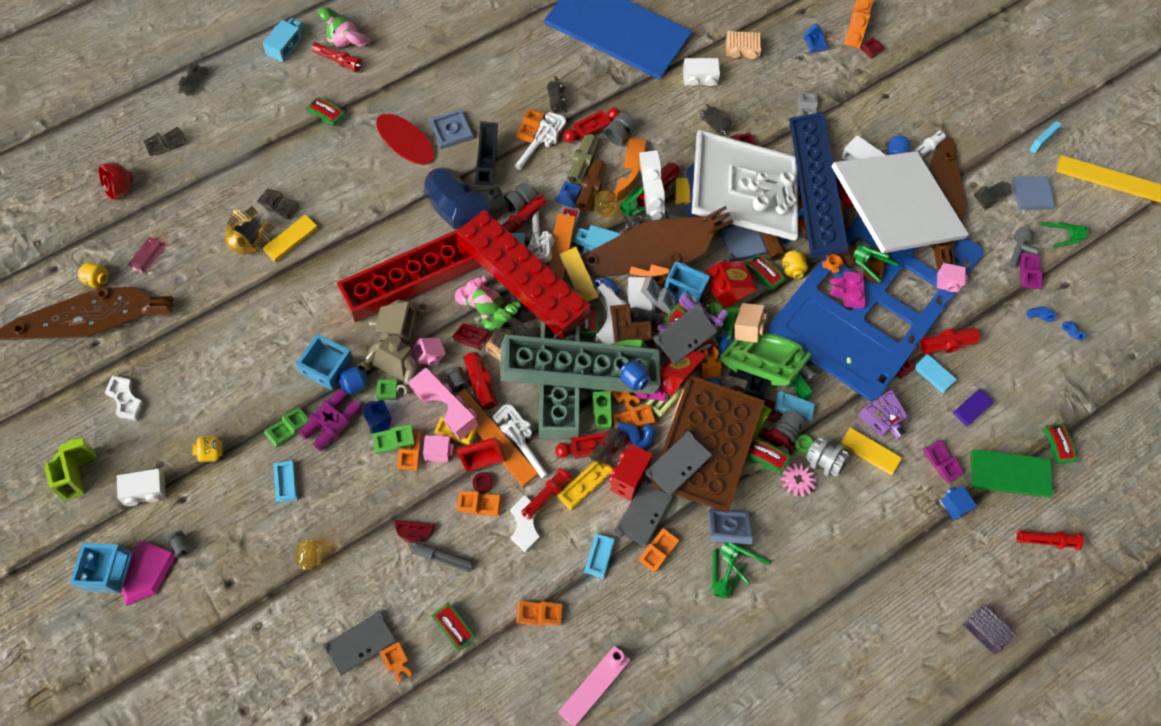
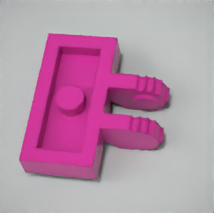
M845 271L843 278H833L830 280L831 286L835 287L831 290V295L843 297L845 307L864 308L863 273Z

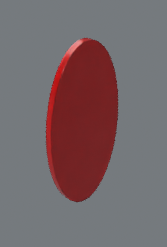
M382 114L377 118L376 127L379 135L396 154L415 164L426 165L432 162L434 158L432 145L416 126L394 114Z

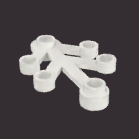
M761 171L757 179H752L749 182L748 187L752 191H757L759 188L769 191L765 195L758 194L753 200L754 209L757 211L765 210L770 203L769 200L776 195L778 202L776 212L784 215L788 210V206L792 207L797 201L792 190V186L795 183L794 174L790 171H783L779 175ZM767 180L776 181L778 183H769L767 182ZM783 187L785 188L787 197L785 199L782 192Z

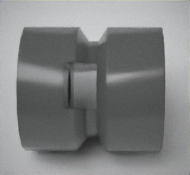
M621 112L604 129V134L611 143L621 145L627 139V136L631 135L636 129V122L629 114Z
M525 182L515 188L516 191H510L504 196L507 209L513 215H516L536 199L535 192Z

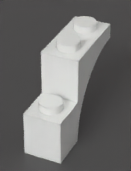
M658 151L639 153L647 221L664 220L665 196L661 181V164Z
M601 284L597 288V293L600 297L598 299L605 308L607 319L603 328L596 335L595 343L610 345L614 343L610 306L627 303L622 299L620 300L610 287L607 288L604 284Z

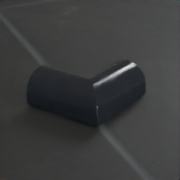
M730 368L728 376L747 381L744 394L763 400L768 379L742 370L735 372Z

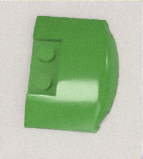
M765 332L759 336L757 343L734 340L720 356V360L735 372L742 370L771 380V385L790 384L811 358V354L809 352L805 354L802 351V346L794 341Z

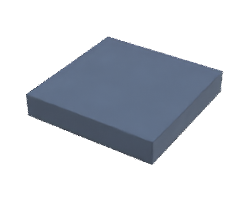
M462 109L429 119V124L441 149L474 139Z
M1048 176L1013 177L1012 184L1018 210L1053 209L1055 207Z
M741 226L720 230V235L731 261L753 258L758 254L766 255L767 251L759 231Z
M709 509L710 541L752 544L753 538L749 512L728 511V513H724L719 510Z

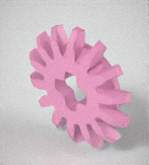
M793 463V469L787 465L788 472H783L786 477L781 478V481H786L782 485L783 488L788 486L787 493L795 491L794 496L796 497L798 492L801 493V497H804V491L810 494L809 487L815 489L811 482L817 481L811 478L815 473L807 472L810 469L809 466L804 470L803 463H800L799 468L796 463ZM798 475H801V476H802V480L804 481V483H803V482H800L799 484L795 483V482H796V479L793 478V477H794V476L797 477Z

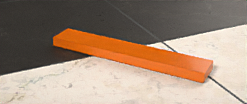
M463 389L454 397L458 395L465 403L463 406L466 409L471 408L477 415L475 418L478 423L476 434L483 441L496 437L502 443L506 460L502 464L518 483L524 487L538 476V472L468 392Z

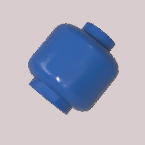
M894 136L888 142L887 155L911 151V142L905 136Z
M638 361L627 362L621 368V381L633 391L643 390L651 380L649 377L650 371Z
M356 366L342 371L340 378H338L342 391L344 393L347 392L349 395L364 390L366 388V381H368L366 372L364 370L360 371Z

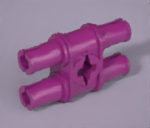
M340 389L328 401H323L322 405L313 414L309 415V421L298 431L299 435L307 440L317 428H322L324 432L313 442V446L320 452L333 439L339 438L338 436L341 432L351 425V420L362 409L353 400L343 412H338L336 408L347 398V395Z

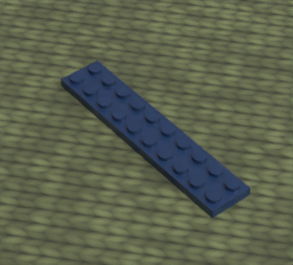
M824 112L789 118L811 258L848 252L836 177L831 167L833 160Z

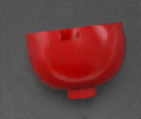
M109 162L100 164L98 176L101 186L105 185L108 190L104 191L106 196L110 200L125 196L131 189L132 173L119 163Z

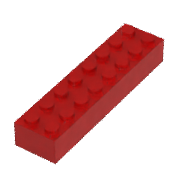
M481 211L456 231L457 243L562 340L589 317L590 305L487 211Z
M459 229L336 282L339 293L354 322L378 313L381 307L388 306L396 300H407L481 267L482 265L457 243L456 231Z

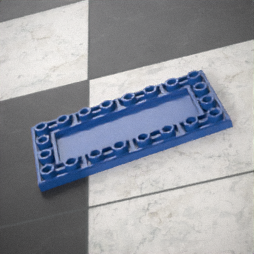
M559 0L544 19V24L659 80L692 35L691 30L628 0Z

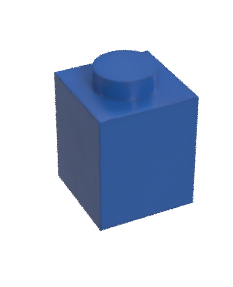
M964 486L958 489L955 487L950 488L945 492L946 496L941 500L954 521L977 507Z

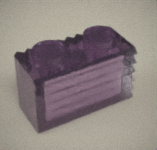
M983 603L962 625L995 655L1006 647L1016 636V633L1012 631L1013 627L1008 622L1002 621L996 616L997 613L991 606H986Z

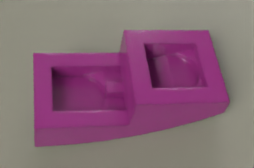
M1022 253L1019 258L1022 288L1042 289V271H1039L1040 255Z
M937 440L922 449L930 463L947 483L964 474L956 457L950 456L942 440Z

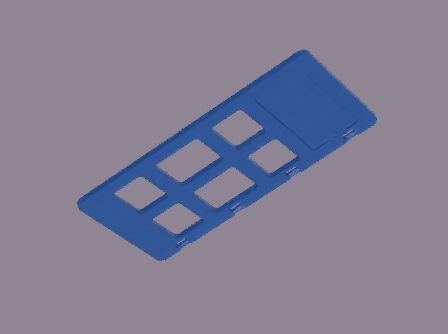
M858 215L848 227L849 230L846 234L847 244L851 245L856 238H860L872 247L879 249L862 218ZM967 238L956 240L953 247L954 258L958 262L956 266L965 267L962 265L965 260L971 263L968 268L965 267V275L968 276L983 255V249ZM918 247L887 253L891 260L899 265L888 264L884 269L880 284L864 280L865 306L864 308H854L852 311H849L817 290L818 285L828 273H832L838 278H843L845 271L854 272L844 265L839 267L838 273H833L828 268H823L822 263L827 259V255H825L770 323L768 330L770 334L787 338L801 345L802 351L805 354L808 352L811 354L809 359L811 362L869 401H875L884 392L955 292L937 288V293L922 313L915 312L885 292L886 288L903 267L937 287L938 272L912 256ZM938 297L944 300L941 305L935 302ZM874 304H880L911 325V328L901 342L894 341L864 321V317ZM910 335L916 338L913 343L907 341ZM847 358H851L852 363H847ZM881 374L887 378L883 384L878 381Z

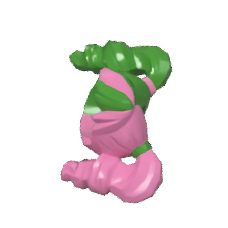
M323 6L319 8V17L328 23L327 41L333 47L342 48L351 43L358 47L370 44V38L363 33H358L357 27L348 19L341 17L329 7Z
M484 275L481 278L478 277L467 282V286L459 288L454 296L458 304L476 308L482 315L484 328L494 332L498 331L505 322L511 320L513 315L519 312L518 308L521 307V303L513 302L504 309H501L503 298L495 290L484 286L488 281L487 276Z

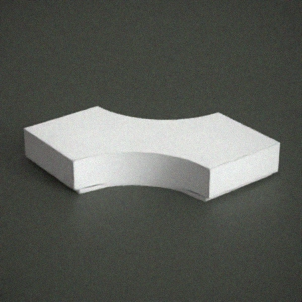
M112 375L105 394L115 399L117 403L116 415L119 418L137 421L144 403L133 396L132 380Z
M524 495L510 509V512L516 520V529L511 536V540L526 553L540 539V536L534 528V518L537 513L531 520H527L528 516L523 517L521 514V510L531 502Z

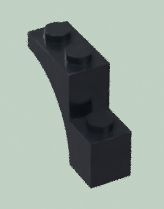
M480 121L475 185L493 186L498 122Z

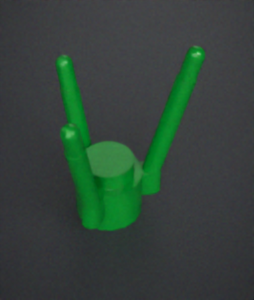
M640 184L619 205L621 212L625 216L631 214L634 217L646 210V206L640 209L636 208L638 204L635 199L644 191Z
M1039 222V225L1068 229V236L1072 240L1054 244V248L1073 243L1079 244L1080 239H1086L1088 229L1085 225Z
M862 244L857 247L853 254V257L856 258L855 263L866 270L878 283H881V279L863 261L868 262L872 256L894 266L899 265L897 262L888 259L890 257L888 254L881 253Z
M728 312L723 321V326L720 329L718 328L717 333L714 335L716 340L723 327L728 331L727 339H731L732 333L735 331L737 313Z
M725 542L720 550V553L724 555L722 560L728 564L731 558L736 560L742 552L765 564L771 565L769 560L740 547L736 543ZM733 564V570L740 576L741 579H743V581L747 585H749L750 581L745 577V575L740 571V569L735 564Z
M717 549L713 550L712 585L710 589L714 590V596L729 599V596H733L740 576L737 574L732 584L729 581L734 564V558H731L725 578H719L717 582ZM743 563L742 567L740 568V571L742 573L744 572L747 566L746 563Z

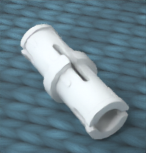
M937 131L931 138L925 139L923 144L916 148L914 152L921 153L920 157L923 158L928 152L934 151L937 145L946 139L945 134H941L942 131Z

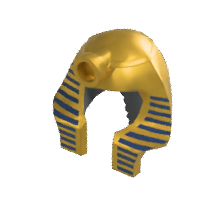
M250 206L245 211L234 210L228 219L224 240L227 247L234 253H253L262 249L270 242V234L274 227L268 221L259 229L257 238L250 237V233L257 222L255 216L258 213L253 206Z

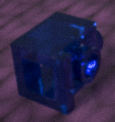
M384 400L371 401L364 405L363 415L371 434L390 429L392 417Z

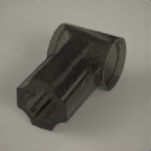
M1002 181L989 188L984 186L974 193V197L983 209L986 210L997 201L1010 196L1012 193L1011 185L1009 182Z

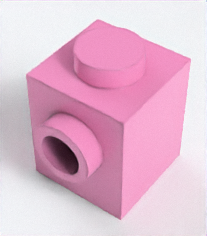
M943 263L937 273V288L950 292H959L962 286L966 285L968 276L965 275V267Z
M420 338L412 347L417 365L428 364L429 366H434L446 355L440 338Z
M443 434L425 435L424 460L449 463V456H453L454 447L453 444H450L449 437Z

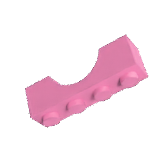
M427 368L423 369L408 382L409 386L423 403L441 401L448 405L444 421L449 430L461 441L478 426L475 419L477 415L471 408L466 409L463 406L465 403L458 395L454 397L451 394L453 392L446 383L443 385L440 382V377L434 371L431 373Z

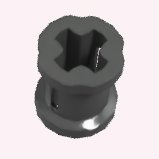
M455 367L447 371L446 376L451 380L453 392H460L469 386L468 381H465L462 374V367Z
M183 531L174 532L166 539V543L171 545L175 551L174 556L177 559L187 556L193 550L192 545L186 542Z

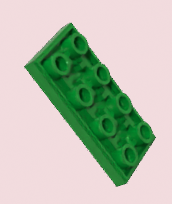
M976 449L970 451L971 488L1045 498L1053 496L1051 459Z

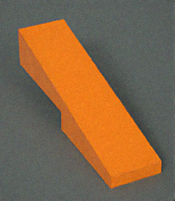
M557 213L553 233L555 241L551 247L552 259L550 263L557 276L564 281L566 268L559 254L570 250L575 216Z

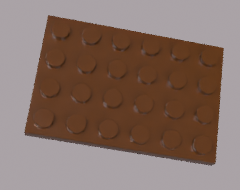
M689 375L661 456L686 431H689L694 436V439L712 454V457L673 493L674 495L728 513L765 402L764 400ZM652 479V482H651V485H650V486H651V487H654V488H657V489H660V490H663V489Z

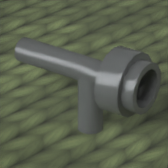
M1020 227L1016 230L1013 239L1017 242V245L1009 263L1010 267L1016 268L1022 251L1037 255L1039 248L1028 245L1031 244L1034 237L1031 229Z

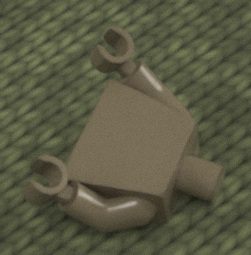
M396 300L388 306L381 307L378 318H371L369 326L371 329H375V332L380 335L383 341L388 336H398L402 343H409L416 314L419 317L426 315V304L419 302L415 305L414 302ZM410 344V345H408V346L412 349V347H413L415 344Z
M388 336L384 341L379 340L374 343L365 356L366 360L359 363L357 367L360 369L364 366L367 373L371 369L370 362H373L374 366L404 381L403 384L397 386V393L402 392L404 389V396L409 394L412 389L408 382L414 378L417 369L412 349L402 343L398 336Z

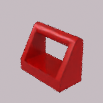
M496 437L456 448L457 454L467 472L506 462L502 443Z

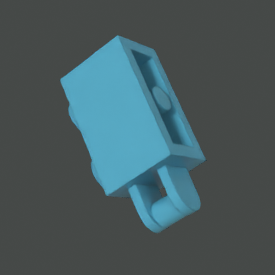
M291 18L288 22L281 20L274 27L270 35L264 39L263 46L266 54L284 62L302 40L300 32L304 27V23L294 18Z
M590 225L589 230L578 228L573 242L584 246L583 252L587 253L621 234Z

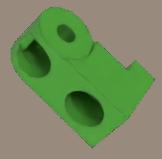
M611 391L593 392L592 405L595 429L611 428Z

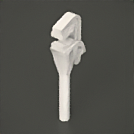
M551 112L545 116V120L540 122V127L534 141L516 163L515 167L518 170H521L541 143L545 142L546 147L557 144L558 136L566 125L564 116Z
M538 210L532 215L533 235L527 248L545 264L552 259L551 247L555 240L548 231L543 232L542 235L540 234Z
M504 405L492 417L493 421L497 426L503 421H508L507 424L500 426V430L521 449L542 479L545 478L548 473L525 442V438L530 439L532 436L531 424L523 420L512 405Z

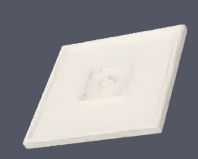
M698 130L696 135L692 214L707 216L726 206L727 210L711 219H716L729 212L731 216L722 220V222L733 219V225L795 241L798 237V178L795 156ZM761 171L776 175L783 171H790L794 174L795 183L792 186V190L797 201L792 207L788 206V210L784 215L776 212L778 205L776 195L769 200L770 203L765 210L757 211L754 209L753 200L758 194L765 195L769 191L761 188L757 191H752L748 187L749 182L752 179H757ZM767 180V182L769 183H778L776 181ZM783 187L782 192L785 199L787 197L785 188Z
M917 151L834 162L831 166L881 253L965 239L969 235Z

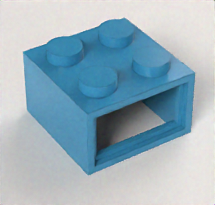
M675 261L666 278L664 288L670 290L677 300L676 303H679V297L684 293L690 297H695L696 303H701L710 276L706 275L703 271L690 268L687 264ZM677 289L679 292L675 294L672 290Z
M317 333L297 361L296 367L299 374L333 391L338 384L340 373L348 369L353 361V357L349 349ZM322 342H324V343H326V344H328V345H330V346H332V347H334V348H336V349H338V350H340V351H342V352H344V353L342 354V353H340V352H338V351L332 349L331 347H329V346L323 344Z
M82 543L70 585L85 592L121 594L133 552L118 544Z

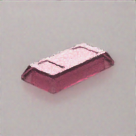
M148 237L129 261L128 266L144 273L165 244L152 237Z

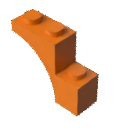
M855 0L844 40L845 45L860 48L874 0Z

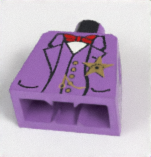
M892 390L865 406L858 415L880 436H884L891 431L896 439H899L907 433L901 426L907 418V414Z

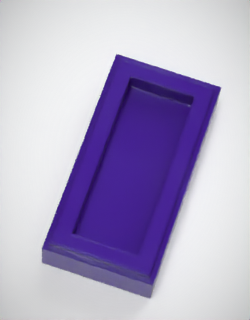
M979 388L953 414L963 424L968 426L994 401Z

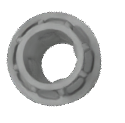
M828 437L825 439L817 438L811 445L806 457L808 462L811 463V468L817 470L821 466L825 469L824 475L828 477L831 475L839 476L850 458L849 453L845 451V446L839 444L835 448L831 446L832 439Z

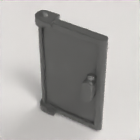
M696 304L693 309L653 337L655 343L660 345L674 365L717 333V330L703 313L704 310L699 304Z
M686 431L644 473L671 496L712 457V454L694 439V436L689 431Z
M642 481L618 526L615 527L614 533L622 537L625 536L646 547L671 503L673 496H669L667 493L651 487L650 483Z
M379 610L375 612L376 614L331 641L322 644L323 649L330 655L340 675L345 674L396 642Z

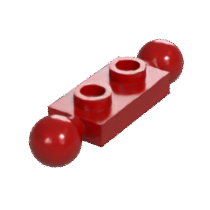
M615 107L610 108L607 114L601 110L573 124V129L566 130L563 138L567 143L575 142L577 136L583 140L584 135H594L604 130L621 112Z
M610 432L571 438V445L559 443L555 448V453L559 458H567L570 453H573L574 459L612 453L614 445L618 448L626 447L629 438L622 432L615 434L613 438H611Z

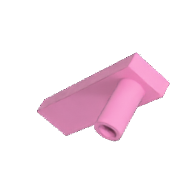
M614 646L558 713L572 726H576L627 666L630 659Z

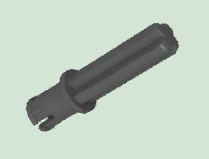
M416 541L412 549L413 555L427 558L429 562L433 560L465 572H470L473 567L472 560L436 549V546L431 547Z

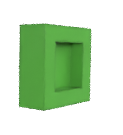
M377 379V400H397V380Z

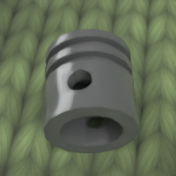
M785 411L775 429L787 435L790 443H794L805 424V420L793 411Z

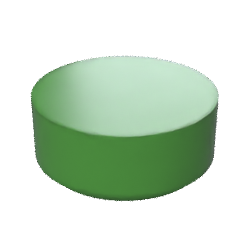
M808 435L798 436L794 442L795 451L800 455H807L814 442L813 439Z

